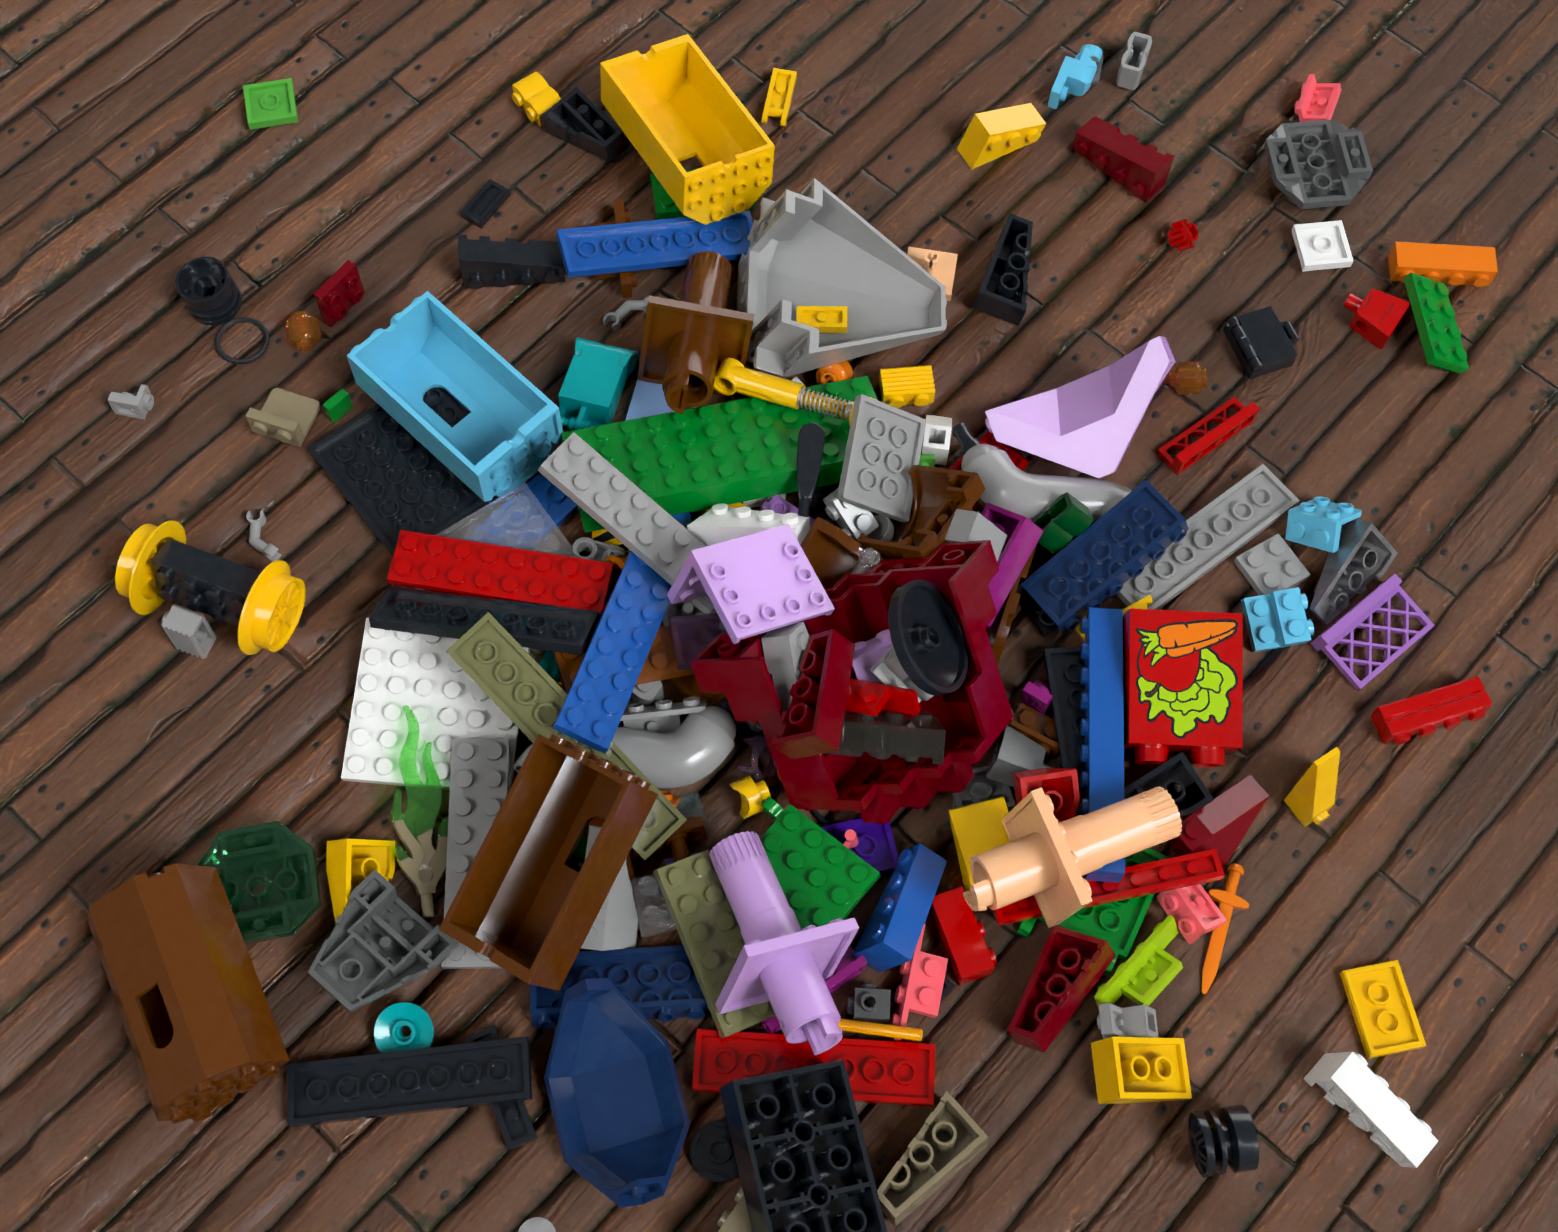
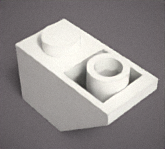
M926 415L921 455L935 454V464H947L952 418Z

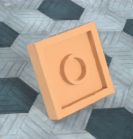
M908 247L907 255L945 286V298L947 301H950L958 254Z

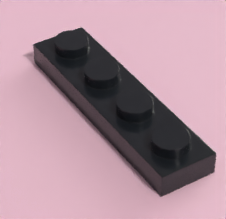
M495 1025L466 1037L468 1043L501 1039ZM524 1101L491 1104L509 1151L539 1139Z

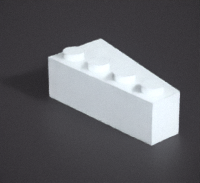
M1356 1052L1325 1053L1304 1077V1080L1310 1086L1317 1083L1327 1092L1324 1098L1332 1105L1337 1104L1339 1107L1346 1109L1350 1113L1348 1120L1356 1127L1373 1133L1370 1139L1401 1167L1417 1168L1438 1142L1431 1133L1432 1129L1430 1126L1412 1114L1408 1103L1402 1098L1395 1096L1388 1089L1389 1084L1381 1076L1374 1074L1367 1067V1061Z

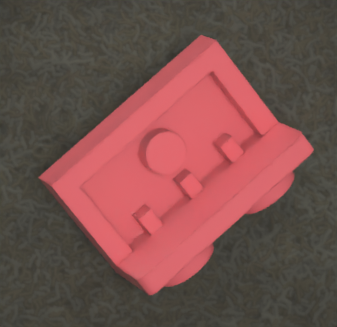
M1309 74L1306 83L1302 85L1301 97L1295 103V114L1298 115L1299 121L1331 120L1342 91L1340 83H1316L1315 75Z

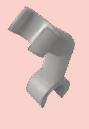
M649 297L644 298V300L625 301L614 313L610 312L604 316V326L610 321H616L612 325L613 332H615L621 326L620 321L631 310H643L646 313Z
M249 510L246 515L250 524L249 544L260 551L271 562L278 560L282 556L277 552L279 549L260 539L261 527L266 523L265 514L261 510L260 517L257 520H253V515Z

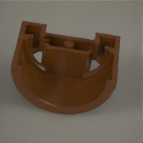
M913 465L908 471L913 486V506L904 531L893 542L869 539L865 533H861L857 541L868 553H875L884 558L929 557L940 544L949 543L945 540L956 509L973 511V505L985 490L978 473Z

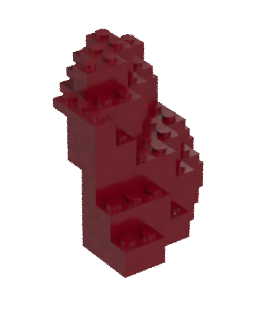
M990 540L942 543L929 557L880 560L869 573L844 575L832 588L824 589L835 610L828 616L824 614L801 621L804 622L810 636L834 629L853 644L873 639L879 632L889 630V604L895 590L908 582L924 580L936 586L952 604L962 624L968 648L967 674L959 689L942 696H933L926 701L921 700L919 703L920 712L917 716L888 710H881L877 717L845 711L839 750L793 760L771 746L773 736H779L783 725L779 722L783 709L773 684L772 674H769L765 663L761 638L767 632L741 639L736 644H733L728 633H720L690 662L701 692H714L715 694L725 692L735 721L760 722L792 806L796 809H805L806 811L815 809L860 811L864 823H888L900 807H913L915 809L926 807L938 791L963 792L974 777L971 764L980 761L1013 718V713L985 629L997 615L988 584L999 571V567Z

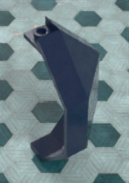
M608 978L584 979L565 990L544 1075L565 1163L620 1208L642 1205L665 1194L689 1130L690 1121L668 1041Z

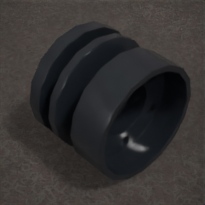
M203 256L192 259L179 270L175 280L176 290L196 321L204 325L216 326L226 323L238 313L242 304L241 292L222 261L214 257Z
M1244 1105L1221 1108L1219 1118L1212 1109H1207L1204 1111V1114L1200 1111H1194L1189 1114L1188 1135L1190 1150L1196 1168L1203 1178L1213 1176L1214 1172L1217 1175H1224L1227 1170V1163L1234 1173L1253 1171L1258 1168V1138L1252 1117Z

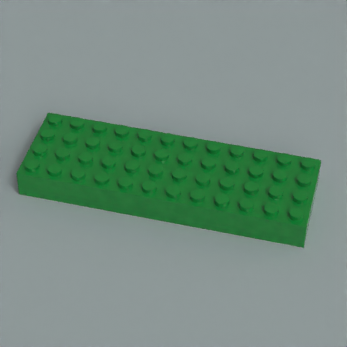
M868 376L806 387V391L810 389L811 392L815 390V393L819 391L820 395L821 393H824V396L828 394L829 397L833 395V399L837 396V400L839 398H842V401L846 399L847 403L849 400L854 402L855 397L860 394L878 400ZM750 397L685 409L683 414L669 412L562 432L561 436L563 443L573 432L577 434L672 516L712 508L716 504L723 503L729 505L798 491V436L800 428L807 423L814 422L819 424L825 432L823 456L816 487L840 483L850 425L849 421L845 419L842 420L836 416L824 415L823 412L806 410L805 407H799L796 410ZM578 506L585 532L605 529Z

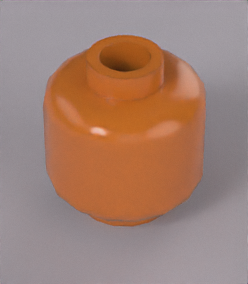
M847 360L818 368L816 371L818 385L852 379L853 377L852 366Z

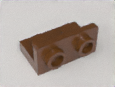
M1020 703L1013 719L1010 720L1007 726L1044 747L1046 750L1044 757L1055 759L1059 747L1056 742L1053 719Z

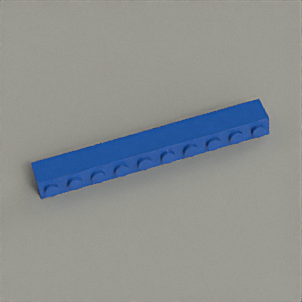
M1089 607L1086 617L1081 619L1080 632L1085 634V642L1081 643L1080 650L1081 659H1085V667L1081 668L1080 675L1081 684H1085V693L1081 694L1080 708L1085 710V719H1081L1080 734L1085 736V745H1081L1080 760L1085 762V771L1081 772L1080 787L1085 788V798H1081L1080 803L1081 815L1124 800L1122 609ZM1125 857L1104 865L1101 869L1085 874V879L1088 881L1120 883L1125 874Z

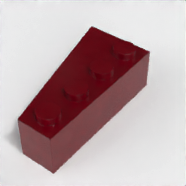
M1096 116L1092 117L1076 132L1072 146L1079 155L1084 156L1096 168L1104 171L1116 183L1124 186L1135 197L1140 198L1145 203L1165 186L1174 156L1169 153L1163 155L1157 152L1158 148L1150 143L1147 146L1139 143L1138 137L1132 134L1126 136L1121 134L1118 127Z
M834 629L810 636L799 666V670L802 671L800 679L792 685L789 693L793 697L789 709L782 712L779 720L783 724L779 736L774 735L771 746L793 760L839 750L855 644Z
M1056 925L1053 926L1008 1028V1032L1018 1044L1045 1053L1116 957L1109 943L1106 940Z

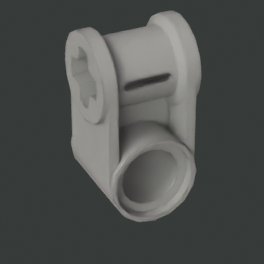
M587 537L576 540L572 549L573 557L606 562V558L610 555L615 557L626 556V551L620 546L603 543ZM584 551L591 553L589 556L586 557L579 555L581 552Z

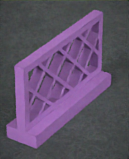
M1396 573L1381 583L1310 643L1316 651L1321 649L1357 691L1435 626L1400 587L1399 584L1403 581ZM1395 594L1403 602V611L1391 609V597ZM1372 613H1384V626L1372 625ZM1391 615L1403 616L1402 629L1390 627ZM1409 617L1417 618L1424 627L1420 631L1409 630ZM1355 628L1366 629V642L1354 640ZM1372 630L1384 632V644L1372 643ZM1390 633L1402 634L1401 647L1390 645ZM1336 644L1347 645V658L1339 657L1332 647ZM1353 646L1366 647V660L1353 659ZM1372 648L1384 650V661L1382 663L1372 661ZM1353 664L1366 666L1365 678L1361 681L1353 673Z

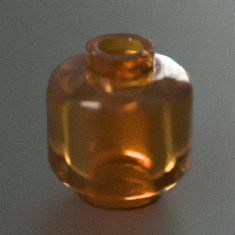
M294 312L286 320L287 341L291 346L297 347L299 351L312 350L313 346L321 341L319 320L311 315L310 312Z
M1199 361L1178 362L1175 366V371H1170V387L1175 386V390L1179 395L1200 394L1203 388H1207V367H1203Z

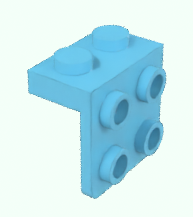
M1314 497L1313 500L1302 502L1300 505L1289 509L1285 540L1334 553L1339 548L1341 525L1361 517L1362 510L1354 508V505L1350 503L1337 504L1330 502V499L1327 497Z

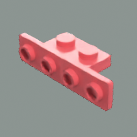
M925 923L912 959L900 966V974L903 975L901 985H898L895 992L894 1002L898 1004L896 1014H892L889 1025L906 1027L909 1011L932 1018L938 1016L948 959L921 951ZM891 1037V1041L898 1042L901 1040L900 1038Z

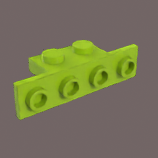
M1169 914L1163 922H1159L1145 942H1141L1136 947L1134 954L1126 962L1118 966L1111 979L1098 988L1094 996L1098 1009L1100 1004L1111 1003L1114 1005L1122 995H1125L1138 1005L1149 1006L1183 969L1181 961L1164 951L1166 946L1179 933L1175 918Z

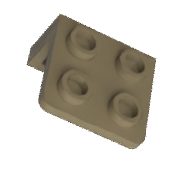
M274 388L270 392L262 410L249 408L246 418L252 432L301 447L321 406L317 400L280 388Z

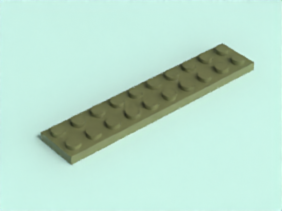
M489 612L446 651L533 743L538 734L547 738L554 734L578 745L587 752H591L618 765L620 768L641 777V779L651 784L649 789L656 792L658 796L632 846L645 861L687 821L680 811L613 742H611L608 751L604 754L553 729L567 693Z

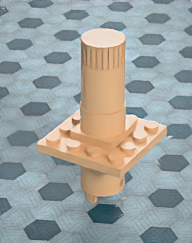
M1159 786L1088 814L1078 815L1063 822H1058L1053 814L1054 806L1051 798L1044 794L1042 787L1033 790L1001 820L1010 842L971 857L970 866L975 884L971 886V890L964 892L962 895L973 911L987 910L986 907L996 910L1034 895L1048 928L1058 925L1092 902L1091 887L1087 880L1082 878L1083 875L1178 837L1181 834L1182 824L1177 805H1175V801L1168 794V791Z

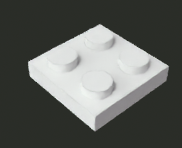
M1342 220L1293 225L1291 231L1302 271L1352 266L1354 261Z

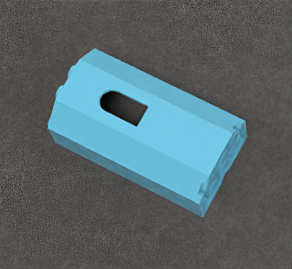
M428 291L422 296L416 297L402 312L396 313L391 318L390 326L387 329H376L368 339L360 345L353 347L350 353L346 355L356 384L484 502L491 501L494 496H498L500 499L510 496L538 472L540 465L550 456L549 451L552 444H558L562 438L561 433L563 429L559 407ZM434 387L445 389L470 413L454 427H451L423 401V396L427 390Z

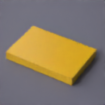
M1398 960L1340 972L1367 1059L1420 1049L1426 1046Z

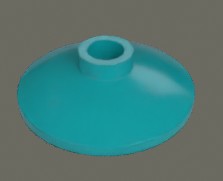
M399 1002L387 1007L378 1016L374 1026V1040L381 1053L430 1048L434 1038V1026L429 1014L422 1007L410 1002ZM403 1026L410 1027V1036L403 1035Z

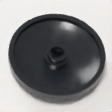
M914 580L899 586L890 600L888 624L891 641L902 668L918 688L930 695L942 696L956 691L961 687L966 678L968 648L964 630L955 609L947 597L936 586L927 581Z

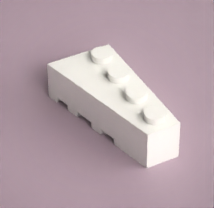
M722 503L712 506V509L687 525V530L703 544L710 546L789 524L801 545L810 530L809 517L798 516L796 513L780 514L774 513L773 510L757 511L751 510L750 507H728L727 504Z

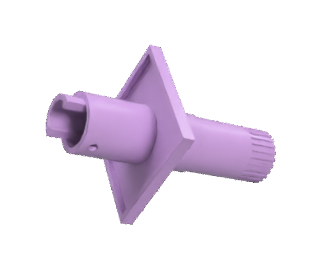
M746 831L728 836L712 848L709 856L739 924L740 933L745 945L715 1003L718 1012L723 1014L770 1001L788 1043L795 1044L809 1041L814 1055L823 1053L838 1044L843 1037L842 1029H839L838 1026L841 1016L825 981L833 975L859 930V926L855 918L847 920L838 918L830 921L827 925L819 927L810 925L801 929L757 833Z

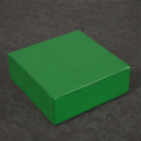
M341 389L323 404L327 418L332 423H335L350 411L353 405L349 394L344 389Z

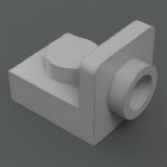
M141 384L137 396L128 392L117 393L111 391L108 402L115 414L145 420L148 410L150 411L153 407L154 397L148 386Z

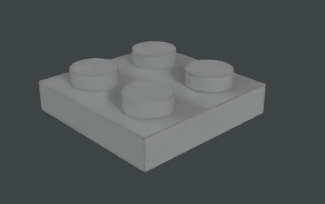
M1279 533L1242 553L1234 560V564L1259 596L1270 594L1274 591L1291 589L1306 581L1310 576V573Z

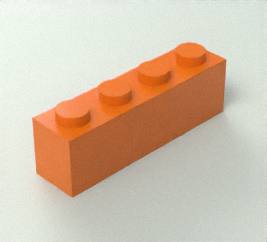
M1395 242L1388 255L1390 281L1405 283L1404 277L1414 273L1453 286L1474 285L1476 287L1490 286L1498 273L1495 247Z

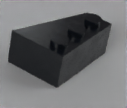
M575 87L540 116L546 133L608 162L613 161L628 148L624 132L578 87Z

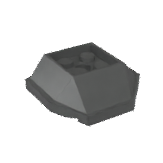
M1331 120L1281 124L1264 143L1274 185L1283 192L1289 203L1296 204L1301 209L1350 205L1373 172L1362 131L1354 128L1349 129Z

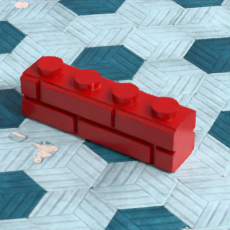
M1476 676L1378 706L1371 714V719L1375 728L1378 729V734L1383 744L1394 742L1395 745H1401L1411 739L1410 736L1419 734L1423 738L1435 733L1436 728L1443 726L1445 730L1455 728L1465 719H1469L1470 722L1478 721L1486 716L1485 712L1492 706V701L1488 693L1485 692V687L1480 678Z

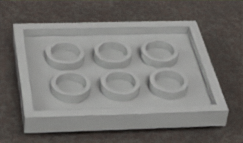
M863 394L857 395L854 402L837 499L902 523L908 522L913 500V486L908 471L913 465H919L926 419Z

